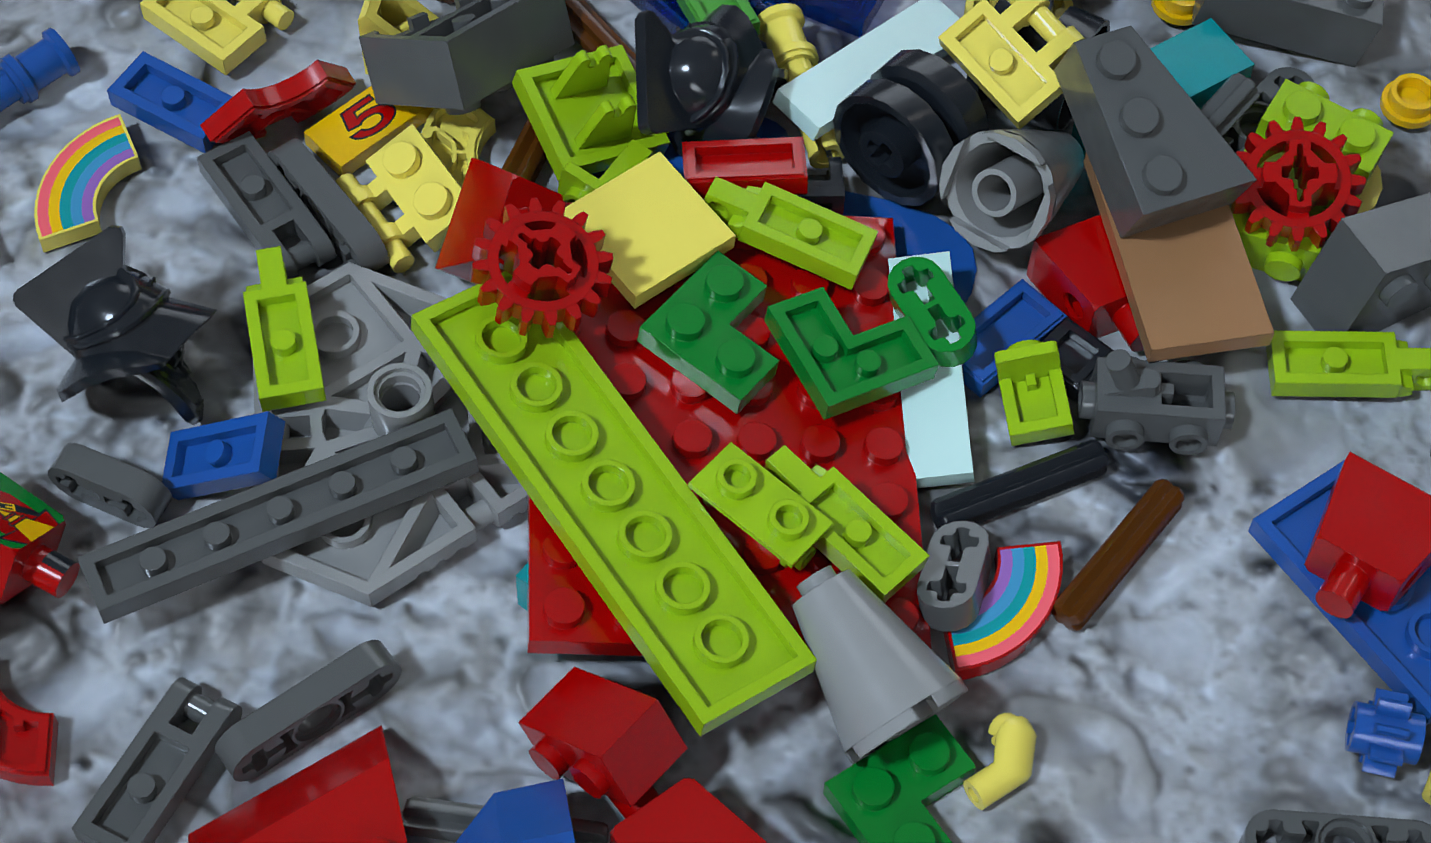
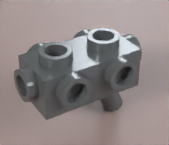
M1117 349L1110 352L1107 357H1097L1091 381L1081 380L1078 392L1077 413L1078 418L1090 419V437L1105 438L1106 444L1111 448L1132 450L1140 447L1144 441L1169 443L1170 449L1175 453L1194 455L1205 451L1208 446L1217 447L1222 430L1232 429L1235 418L1236 399L1234 392L1225 391L1224 366L1203 365L1193 360L1148 362L1147 360H1140L1130 356L1126 350Z

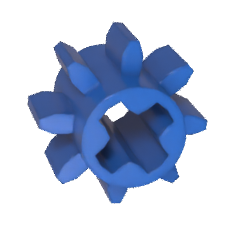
M1376 688L1373 701L1369 700L1368 703L1354 701L1346 726L1345 750L1359 754L1358 762L1362 763L1361 772L1395 778L1397 766L1402 767L1403 763L1410 765L1418 763L1425 740L1426 717L1425 715L1411 712L1413 704L1408 703L1409 694Z

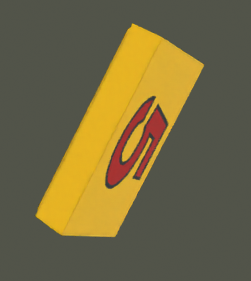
M370 86L304 131L305 143L339 176L346 173L352 174L366 164L365 160L408 126L413 124L418 128L424 124L434 108L376 104L373 89Z

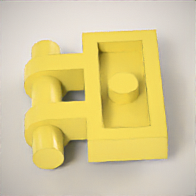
M143 0L140 2L142 15L146 21L224 75H228L267 42L265 29L262 24L269 22L279 30H285L294 19V12L283 5L282 0H237L239 3L235 6L226 0Z
M981 0L938 37L939 43L1018 129H1021L1063 93L1053 70L1072 44L1085 38L1074 26L1066 28L1048 9L1049 0H1007L1011 6L1001 14L987 0ZM1031 25L1047 44L1038 52H1035L1017 33L1023 27Z
M413 124L365 160L377 176L368 185H361L351 173L343 174L335 181L379 234L389 256V265L395 273H403L412 267L415 259L408 250V247L421 237L434 252L442 248L462 188ZM392 201H395L404 215L395 222H388L380 211Z

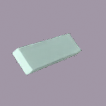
M919 0L778 88L773 103L812 141H815L834 129L833 118L837 105L856 88L870 80L874 72L901 50L920 49L941 58L948 55L940 46L938 37L960 18L940 0Z
M950 251L888 259L889 274L892 268L901 260L910 257L930 259L941 268L954 287ZM915 281L909 282L906 285L907 292L912 290L916 292L923 304L929 302L927 286L920 287ZM893 309L894 320H897L899 317ZM941 319L935 321L938 338L945 337L950 344L959 340L958 332H950ZM962 364L955 367L939 366L934 379L901 391L906 452L916 474L917 489L975 482Z

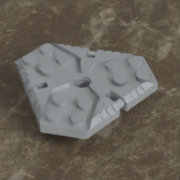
M348 262L307 286L327 401L269 411L286 421L277 478L451 408L477 457L479 468L478 473L262 560L264 565L372 607L417 579V576L422 572L426 573L436 567L438 562L446 561L454 556L459 549H465L478 541L477 532L491 523L500 527L510 521L515 514H521L528 509V494L411 331L412 314L447 298ZM253 363L254 414L262 413V408L259 401ZM311 436L305 438L290 439V437ZM469 495L475 503L462 511L457 502Z

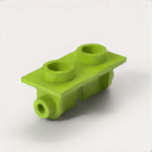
M732 442L688 483V487L703 498L705 505L708 507L713 506L780 559L779 563L785 568H792L794 566L799 571L804 569L816 553V549L813 546L834 524L833 521Z

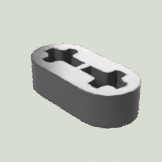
M77 443L66 444L48 469V477L52 483L68 496L143 528L154 527L172 500L169 489L153 475Z
M954 521L941 526L931 537L927 550L930 556L921 570L917 584L919 609L924 620L930 628L943 632L966 628L976 620L980 612L992 567L989 535L985 528L974 522ZM960 551H963L960 562L952 561V559L958 557ZM949 589L958 591V593L951 595L949 601H946Z

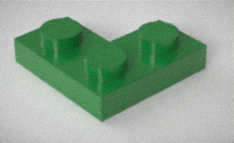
M719 251L699 268L639 328L637 342L736 414L776 375L779 364L777 358L735 329L764 300L767 285Z
M824 287L770 305L767 308L764 322L824 420L934 379L939 367V363L908 315L853 335Z
M934 714L824 782L823 794L859 843H952L926 807L963 784V781L974 775L976 765L939 717Z

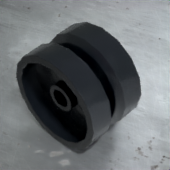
M920 49L901 50L871 75L870 80L856 88L837 105L833 118L836 142L846 162L859 178L882 197L900 205L912 206L924 204L940 191L939 182L942 165L955 145L974 133L989 130L988 117L975 89L962 73L941 57Z

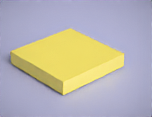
M660 151L565 207L564 216L571 220L583 211L588 214L585 227L587 233L596 230L604 231L606 236L600 251L613 253V263L610 273L607 275L612 277L611 282L634 309L697 271L717 251L724 254L734 248L736 235Z

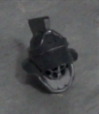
M722 4L709 13L701 22L689 23L688 26L682 29L677 26L676 31L673 33L667 29L655 12L651 10L639 12L635 18L637 123L641 133L646 136L666 133L675 151L681 156L682 142L754 139L765 117L771 97L775 96L778 88L789 82V74L787 69L777 66L772 50L763 48L749 17L736 5Z
M109 226L17 289L13 294L15 306L75 358L56 389L62 402L89 387L107 380L136 376L156 389L176 409L185 422L195 425L203 420L204 399H202L196 383L191 379L192 372L184 361V344L213 317L217 310L170 298V288L166 289L156 283V277L150 279L146 273L125 265L126 233L123 226Z

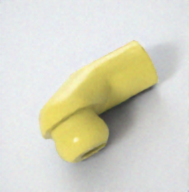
M1002 713L992 720L988 733L993 735L991 742L995 746L993 763L963 781V787L968 798L980 810H984L1027 782L1032 775L1037 735L1029 720L1023 716Z

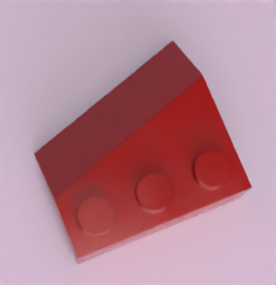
M382 725L188 834V843H407Z

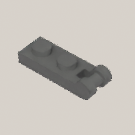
M250 131L197 157L201 174L254 247L259 250L281 246L287 279L299 277L298 271L312 263L320 267L336 258L335 249L325 231ZM297 234L302 242L286 250L281 241Z
M184 677L174 681L73 825L72 830L76 838L84 843H154L214 755L215 745L227 729L241 720L242 707L224 697L214 701L202 695V687ZM190 719L199 725L191 735L178 728L180 723Z

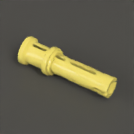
M791 3L776 4L768 7L757 16L760 20V35L758 37L762 42H765L767 49L772 50L777 66L788 70L789 82L818 64L819 56L816 47L807 42L802 29L805 18L799 6ZM799 128L808 153V160L812 167L819 169L829 167L827 150L831 151L833 157L844 158L836 142L834 129L817 140L812 141Z

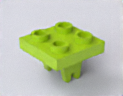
M602 45L596 51L589 53L581 50L573 57L520 69L515 73L512 85L558 182L560 181L561 170L568 162L575 163L590 174L607 170L632 139L653 151L652 156L659 151L664 155L670 144L666 133L646 136L638 128L636 72L623 45L610 48L607 45Z

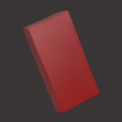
M803 137L682 142L684 179L702 198H705L716 176L744 189L747 186L762 188L764 183L767 182L792 194L808 193V175Z

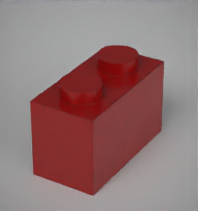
M573 667L518 722L533 745L529 750L530 757L546 775L555 780L564 776L575 781L585 792L594 798L600 799L603 795H606L630 807L688 749L658 699L577 667Z

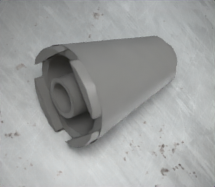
M990 129L974 133L955 145L942 165L939 190L941 200L947 199L948 206L953 215L948 219L955 231L972 245L991 252H1006L1010 249L1024 247L1041 236L1075 186L1084 170V153L1078 141L1069 133L1061 130Z
M829 565L812 574L796 587L802 597L792 607L804 641L817 659L814 669L843 750L852 765L883 747L882 743L885 741L889 742L953 703L960 698V695L968 691L963 680L850 569L836 574L832 566Z

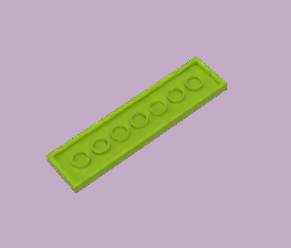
M507 271L503 272L502 275L505 281L509 283L512 275ZM483 284L472 286L412 314L411 331L700 737L813 673L817 661L816 657L575 333H572L563 322L556 323L553 338H546L539 324H532L526 336L519 335L518 319L511 316L501 325L495 322L498 307L496 302L480 306L477 300L480 286Z

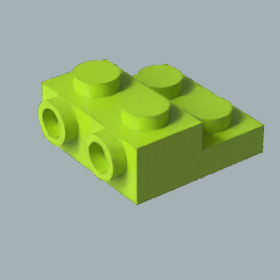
M1285 79L1262 116L1255 132L1265 139L1268 123L1272 120H1275L1283 131L1290 130L1294 117H1301L1304 130L1310 132L1313 131L1320 121L1325 122V138L1331 141L1342 134L1347 137L1342 150L1344 156L1360 154L1361 162L1358 169L1352 174L1366 177V184L1394 132L1383 127L1381 118L1373 111L1365 108H1357L1350 111L1330 101L1327 91L1322 86L1309 81L1296 84L1288 79ZM1283 152L1274 154L1265 161L1276 162L1283 155ZM1292 168L1289 179H1292L1294 182V189H1297V199L1299 201L1303 190L1299 189L1298 180L1294 179V168ZM1329 200L1327 206H1315L1309 212V217L1323 212L1334 201ZM1328 229L1326 240H1328L1332 234V232H1330Z

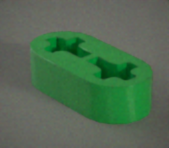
M910 257L897 263L888 275V291L894 311L899 318L909 316L939 363V366L955 367L964 364L973 356L977 348L976 323L972 313L941 268L934 261L924 257ZM915 281L920 287L927 286L929 302L923 304L916 292L913 290L907 292L906 285L909 282ZM941 319L950 332H958L959 340L950 344L945 337L938 338L935 321Z

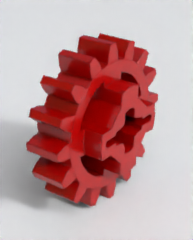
M1294 117L1290 130L1283 131L1281 126L1275 120H1272L1268 123L1265 139L1251 132L1247 136L1244 146L1247 152L1236 151L1237 156L1257 180L1232 203L1231 211L1233 214L1248 212L1250 216L1244 230L1248 234L1257 231L1260 227L1267 230L1265 245L1272 247L1277 242L1279 236L1288 238L1291 252L1298 251L1301 241L1305 237H1309L1311 243L1316 248L1323 247L1327 238V229L1333 232L1341 218L1357 214L1362 201L1356 195L1362 193L1366 184V177L1352 174L1358 169L1361 156L1360 154L1344 156L1342 150L1347 137L1342 134L1331 141L1325 138V122L1320 121L1313 131L1310 132L1304 130L1301 117ZM1283 152V155L1276 162L1265 161L1272 155ZM1292 168H1294V179L1298 180V187L1303 190L1299 201L1297 199V189H1294V182L1292 179H1289ZM1329 200L1334 201L1323 212L1309 217V212L1315 206H1327Z
M531 198L528 212L523 214L510 203L505 206L503 223L489 217L485 221L484 238H476L474 242L472 258L476 261L472 263L470 281L475 284H483L479 289L478 303L480 306H485L496 302L498 307L495 322L501 325L511 316L518 319V332L522 336H526L532 324L541 325L546 338H553L556 323L563 322L572 333L577 331L582 318L581 312L594 318L600 308L602 301L600 297H607L612 277L607 274L611 270L613 253L600 251L606 236L604 231L596 230L587 233L585 227L588 214L583 211L571 220L564 216L565 202L560 200L556 202L551 212L542 211L538 198ZM574 253L577 254L581 261L584 277L580 275L581 266L572 260ZM499 258L504 260L503 269L512 275L509 283L505 281L501 273Z

